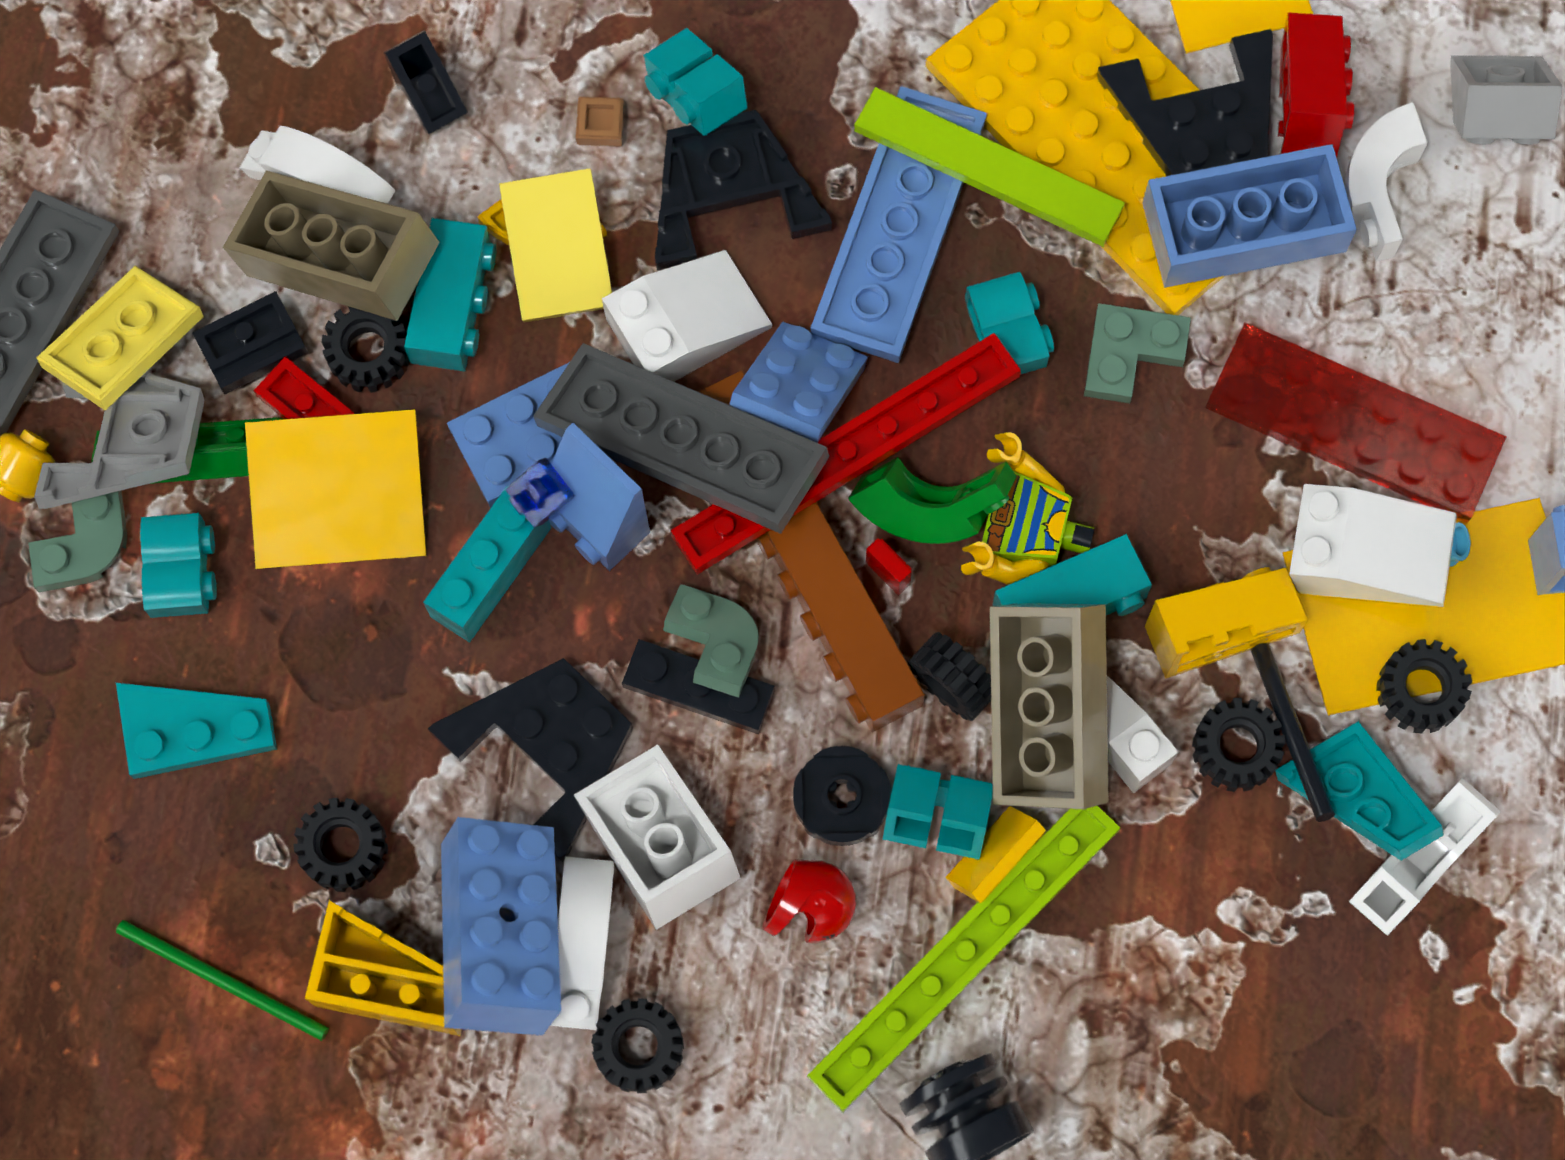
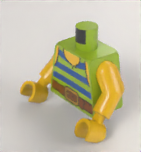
M1011 432L995 434V438L1002 442L1004 452L999 449L987 451V458L991 462L1001 463L1007 461L1017 476L1008 493L1010 498L1001 508L988 515L982 542H975L962 548V551L973 555L975 562L961 565V571L965 575L981 572L985 577L1006 585L1056 565L1060 549L1076 553L1088 551L1095 527L1067 521L1072 497L1065 493L1064 487L1039 462L1022 450L1019 437Z

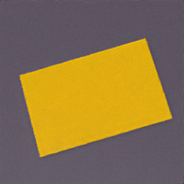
M1540 498L1457 515L1456 523H1463L1468 529L1471 546L1469 555L1465 560L1458 561L1454 566H1449L1444 607L1300 594L1294 585L1308 619L1303 629L1328 716L1379 705L1378 697L1381 695V691H1376L1377 681L1381 677L1379 675L1381 669L1401 646L1407 643L1414 645L1417 640L1426 639V645H1431L1436 640L1443 643L1441 646L1442 650L1447 652L1450 647L1456 650L1457 654L1454 656L1456 661L1459 662L1464 659L1468 665L1464 673L1465 675L1471 674L1472 683L1470 685L1565 665V593L1537 595L1528 544L1530 537L1546 519ZM1293 550L1283 552L1288 573L1290 572ZM1415 670L1408 674L1406 679V689L1411 697L1442 691L1440 680L1430 671Z

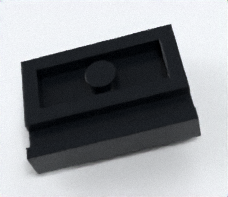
M277 291L192 332L224 395L271 372L284 357L293 361L308 353Z

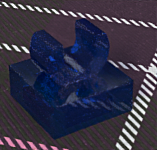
M547 458L537 460L505 489L510 496L508 499L520 516L525 515L534 528L547 522L575 497Z

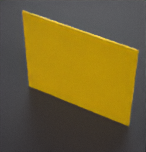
M415 409L245 423L256 569L426 556Z

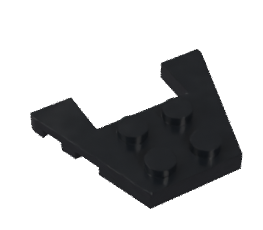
M1271 29L1231 38L1229 48L1240 80L1239 82L1152 101L1139 59L1098 67L1097 78L1104 90L1108 89L1118 103L1117 108L1126 121L1130 120L1143 137L1144 146L1166 176L1268 157L1273 33Z
M757 110L739 113L705 136L692 125L667 130L657 246L655 247L654 257L657 271L697 259L687 218L780 197L791 239L832 230L829 214L812 195L811 188L805 179L798 175L789 162L787 153Z
M564 658L433 723L428 728L429 732L459 762L467 757L495 728L500 729L564 792L533 824L554 827L555 855L562 862L565 860V857H568L573 847L572 844L582 824L584 825L587 819L574 794L611 772L633 729L632 723Z

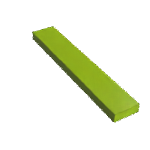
M876 87L854 124V132L1101 247H1104L1124 209L1125 202Z

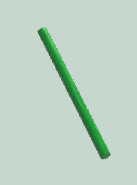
M122 920L117 926L116 933L320 1041H323L329 1028L125 920Z

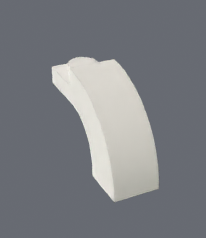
M1414 102L1391 110L1370 126L1358 142L1343 178L1354 222L1360 221L1362 241L1365 247L1372 248L1376 262L1394 258L1403 240L1388 197L1387 178L1404 166L1418 163L1428 144Z
M281 125L276 133L261 130L258 137L250 145L248 154L239 167L252 179L261 180L267 170L386 204L389 203L396 191L378 174L342 150L312 135Z
M1463 778L1431 810L1432 814L1442 825L1444 836L1402 861L1390 855L1349 901L1387 936L1501 812Z
M565 857L558 916L561 1012L550 1026L589 1030L597 1029L596 1024L598 1022L607 947L614 861Z

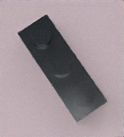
M638 639L622 681L623 688L759 735L775 692L774 685L747 677L738 698L693 683L694 672L699 662L698 659Z

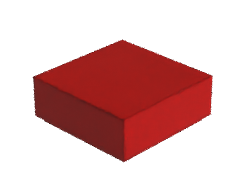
M876 539L866 549L865 563L899 596L911 584L912 568L883 539Z

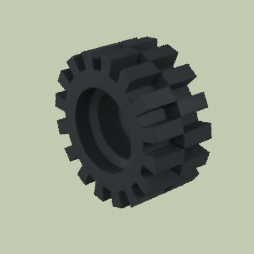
M349 306L350 312L344 315L341 309L334 313L337 321L332 323L328 320L325 326L328 335H322L321 342L325 349L322 350L334 377L337 376L339 382L345 387L351 384L354 391L361 393L363 386H367L369 392L373 393L378 392V384L383 383L386 389L392 386L390 378L393 376L400 380L404 375L402 366H408L410 362L404 348L407 334L400 319L398 321ZM365 332H372L381 336L384 340V348L376 359L369 362H360L350 356V343L356 336Z
M940 632L934 633L908 661L912 673L918 676L919 682L928 687L927 690L939 698V702L944 706H949L953 713L959 714L965 720L973 721L991 702V675L985 672L987 669L981 663H977L974 660L975 657L970 652L966 653L962 645L958 642L953 643L947 635L943 636Z
M1426 639L1417 640L1414 645L1407 643L1401 646L1397 652L1393 653L1379 673L1381 677L1377 681L1376 691H1381V695L1378 697L1380 707L1387 706L1388 711L1385 715L1390 721L1396 717L1400 720L1398 727L1404 730L1408 726L1414 727L1413 733L1422 734L1426 729H1429L1430 733L1439 731L1444 725L1448 726L1466 707L1465 703L1470 699L1472 691L1468 690V686L1472 683L1471 674L1465 675L1464 670L1468 667L1465 660L1462 659L1457 662L1454 658L1457 651L1452 647L1446 652L1441 649L1442 642L1434 640L1431 645H1426ZM1415 670H1427L1435 674L1442 686L1439 700L1429 704L1414 700L1406 689L1408 674Z
M1233 698L1231 703H1226L1225 700L1217 703L1213 710L1210 708L1204 715L1193 737L1192 747H1195L1193 758L1195 763H1200L1201 768L1199 772L1202 776L1205 777L1208 774L1213 779L1212 785L1219 787L1220 784L1226 785V791L1235 792L1237 788H1243V792L1249 791L1258 784L1260 786L1265 783L1277 769L1284 755L1282 748L1286 743L1285 735H1280L1282 725L1279 719L1276 721L1272 720L1270 716L1273 712L1267 706L1263 711L1257 707L1258 701L1250 699L1247 704L1242 703V698ZM1231 728H1242L1249 731L1257 744L1255 756L1246 762H1234L1228 759L1220 747L1221 735Z
M331 798L327 805L323 806L321 802L314 805L313 808L316 811L311 815L307 813L303 815L301 820L304 824L302 828L296 827L294 834L298 839L297 844H293L294 853L299 858L297 861L300 867L321 887L326 889L330 887L336 892H345V888L351 887L353 890L362 888L360 883L365 880L370 883L376 878L373 874L377 868L382 870L385 864L382 859L383 854H388V845L385 842L387 836L380 821L364 804L359 805L355 800L346 798L345 802L340 801L338 798ZM338 827L351 828L359 836V849L352 859L343 863H335L328 860L323 852L325 837L330 831Z
M638 998V1001L623 1000L621 1005L615 1008L612 1005L607 1009L605 1017L603 1019L599 1018L596 1024L597 1029L595 1034H592L591 1042L593 1044L592 1054L594 1061L606 1080L623 1091H636L639 1094L647 1093L646 1091L650 1089L657 1090L663 1087L662 1084L665 1081L671 1080L675 1076L678 1065H681L684 1040L680 1027L674 1016L657 1002L654 1004L643 998ZM633 1027L647 1028L657 1038L658 1047L655 1056L643 1065L629 1064L622 1059L619 1053L620 1038L627 1030Z

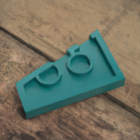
M116 683L129 775L133 779L277 750L270 703L266 699Z
M1359 721L1310 749L1334 809V817L1400 861L1444 836L1440 822ZM1293 760L1275 770L1278 781L1308 800Z

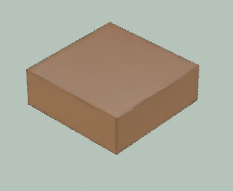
M578 97L577 145L622 146L624 98Z

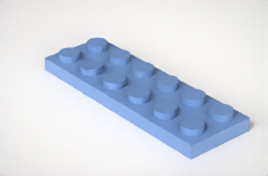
M900 86L896 97L981 136L987 117L986 112ZM879 143L811 325L810 333L831 342L844 344L850 348L899 363L964 182Z

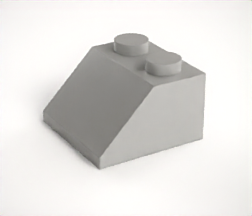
M1451 56L1453 123L1462 138H1466L1467 141L1475 144H1489L1494 139H1512L1516 143L1527 145L1537 144L1540 142V139H1555L1562 85L1542 56Z

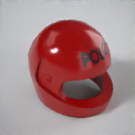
M794 859L788 866L767 910L762 929L770 935L776 936L796 914L803 912L807 919L806 943H824L836 938L847 929L855 914L856 894L852 882L836 865L820 860Z

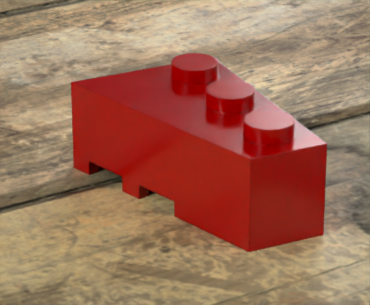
M1287 13L1280 45L1279 97H1282L1283 121L1279 120L1277 137H1284L1280 154L1333 144L1337 158L1344 129L1351 130L1354 102L1347 101V96L1351 93L1353 71L1352 68H1345V63H1348L1350 57L1351 36L1344 35L1343 16Z

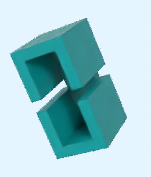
M685 28L644 54L647 72L644 80L649 92L657 100L663 99L667 102L681 122L686 125L690 123L702 135H707L747 109L743 76L718 54L713 56L712 49L688 28Z
M898 764L887 811L883 840L926 848L934 807H944L936 851L979 860L990 812L993 783L951 775L950 781L940 779V772Z

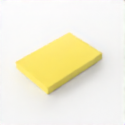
M591 168L499 183L523 323L604 309L602 298L611 294L612 288Z
M134 266L38 355L36 359L41 368L103 410H107L204 316L198 305L142 269Z

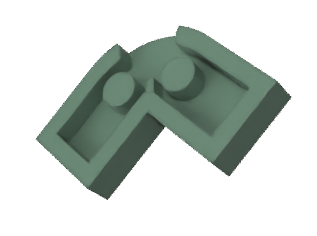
M122 490L72 502L75 534L28 543L33 585L39 593L87 584L103 578L102 572L113 564L121 549L126 548L127 527Z
M680 584L666 615L663 631L706 645L695 669L693 683L739 698L753 665L758 646V630L753 618L744 608L733 601Z

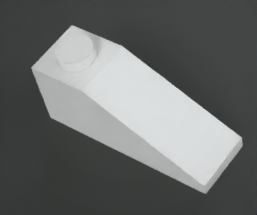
M1107 676L1108 763L1134 794L1172 765L1178 751L1150 716Z

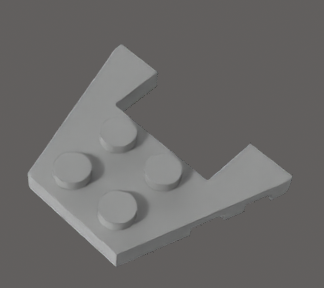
M147 374L145 378L140 377L105 410L92 463L42 464L34 495L39 509H48L189 474L205 401L201 388L152 374ZM63 382L62 387L67 398H86Z

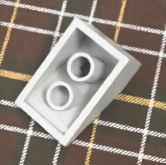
M726 250L644 275L602 298L606 320L633 365L673 382L772 328L771 321Z
M1304 484L1289 575L1300 594L1444 607L1457 515L1455 512L1356 488Z
M659 745L654 746L574 794L575 799L614 861L620 874L656 930L741 878L731 850Z

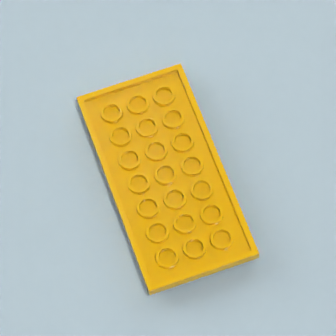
M998 0L928 56L925 67L963 106L987 113L984 127L1002 146L1125 202L1124 209L1102 248L1166 314H1181L1224 276L1164 288L1142 202L1148 180L1166 177V175L1144 146L1143 137L1130 120L1126 121L1117 108L1118 103L1108 89L1104 90L1097 78L1098 67L1139 59L1152 101L1199 91V89L1110 0Z

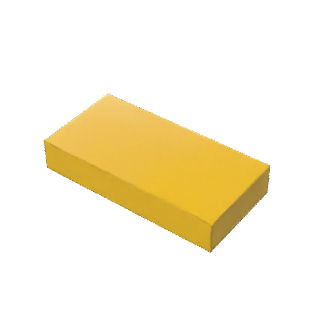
M1009 806L986 831L980 859L963 857L945 878L955 889L982 903L1046 830L1038 820Z

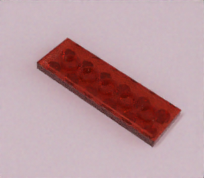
M1244 323L1205 407L1208 410L1421 504L1455 512L1457 519L1468 523L1473 516L1507 437L1247 323Z

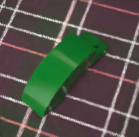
M897 457L862 476L848 499L869 521L895 536L920 543H950L978 534L988 514L998 510L1009 500L1008 493L1017 476L1006 461L964 484L953 487H941L928 484L915 477Z

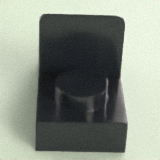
M423 30L384 52L396 86L405 93L427 134L468 113L426 31Z

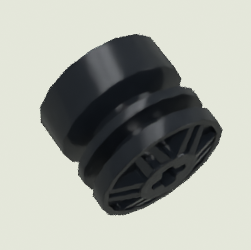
M991 1053L972 1060H962L942 1069L920 1083V1086L899 1104L906 1117L925 1109L929 1111L930 1114L912 1126L915 1135L924 1134L936 1129L942 1135V1138L926 1150L925 1153L929 1160H990L1034 1132L1018 1101L1009 1102L995 1107L991 1099L1008 1084L1004 1076L984 1084L981 1083L980 1079L997 1067V1063Z

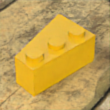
M1264 567L1248 573L1242 579L1226 583L1220 582L1203 589L1156 600L1145 628L1164 677L1167 679L1249 651L1258 644H1270L1299 634L1308 619L1287 568L1271 571L1270 567Z
M329 900L305 999L313 1006L460 1036L462 1029L444 1028L443 966Z

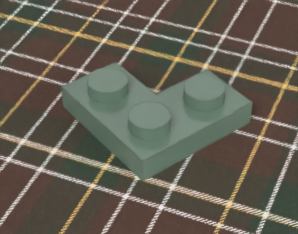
M1098 303L1084 396L1130 403L1137 360L1183 367L1191 317Z

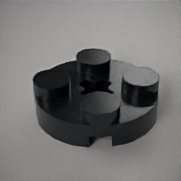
M834 746L823 749L815 754L813 759L808 761L796 776L793 787V804L796 816L808 835L824 843L835 846L858 844L868 837L877 834L887 817L891 797V786L888 776L876 761L858 748ZM837 784H846L848 792L856 793V800L849 801L847 808H837L836 802L828 800V793L836 792Z

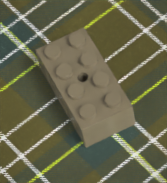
M266 170L226 240L223 249L248 277L398 321L440 242L418 212Z
M1015 603L991 606L990 661L993 805L1087 809L1108 803L1106 604Z

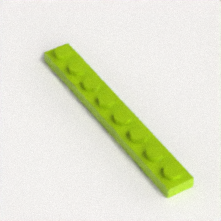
M1098 806L1087 809H1069L1023 856L982 903L977 902L807 1075V1078L844 1113L1119 832L1120 827Z

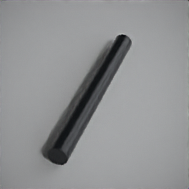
M1267 643L1258 644L1251 649V653L1277 720L1279 719L1282 725L1281 731L1285 735L1286 744L1316 821L1324 822L1330 820L1335 816L1334 809L1271 648Z

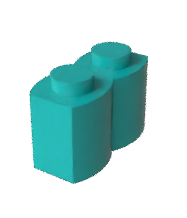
M1016 272L966 287L965 302L979 342L995 333L1021 369L1020 375L1047 367L1049 352L1054 351V343L1049 327L1046 324L1040 326L1034 310L1039 309V299L1032 282L1025 284L1021 272Z
M199 513L141 517L140 541L143 563L142 597L144 611L150 618L207 614L209 612V600H216L217 596L215 574L213 571L207 572V554H214L215 538L212 525L205 526V521Z

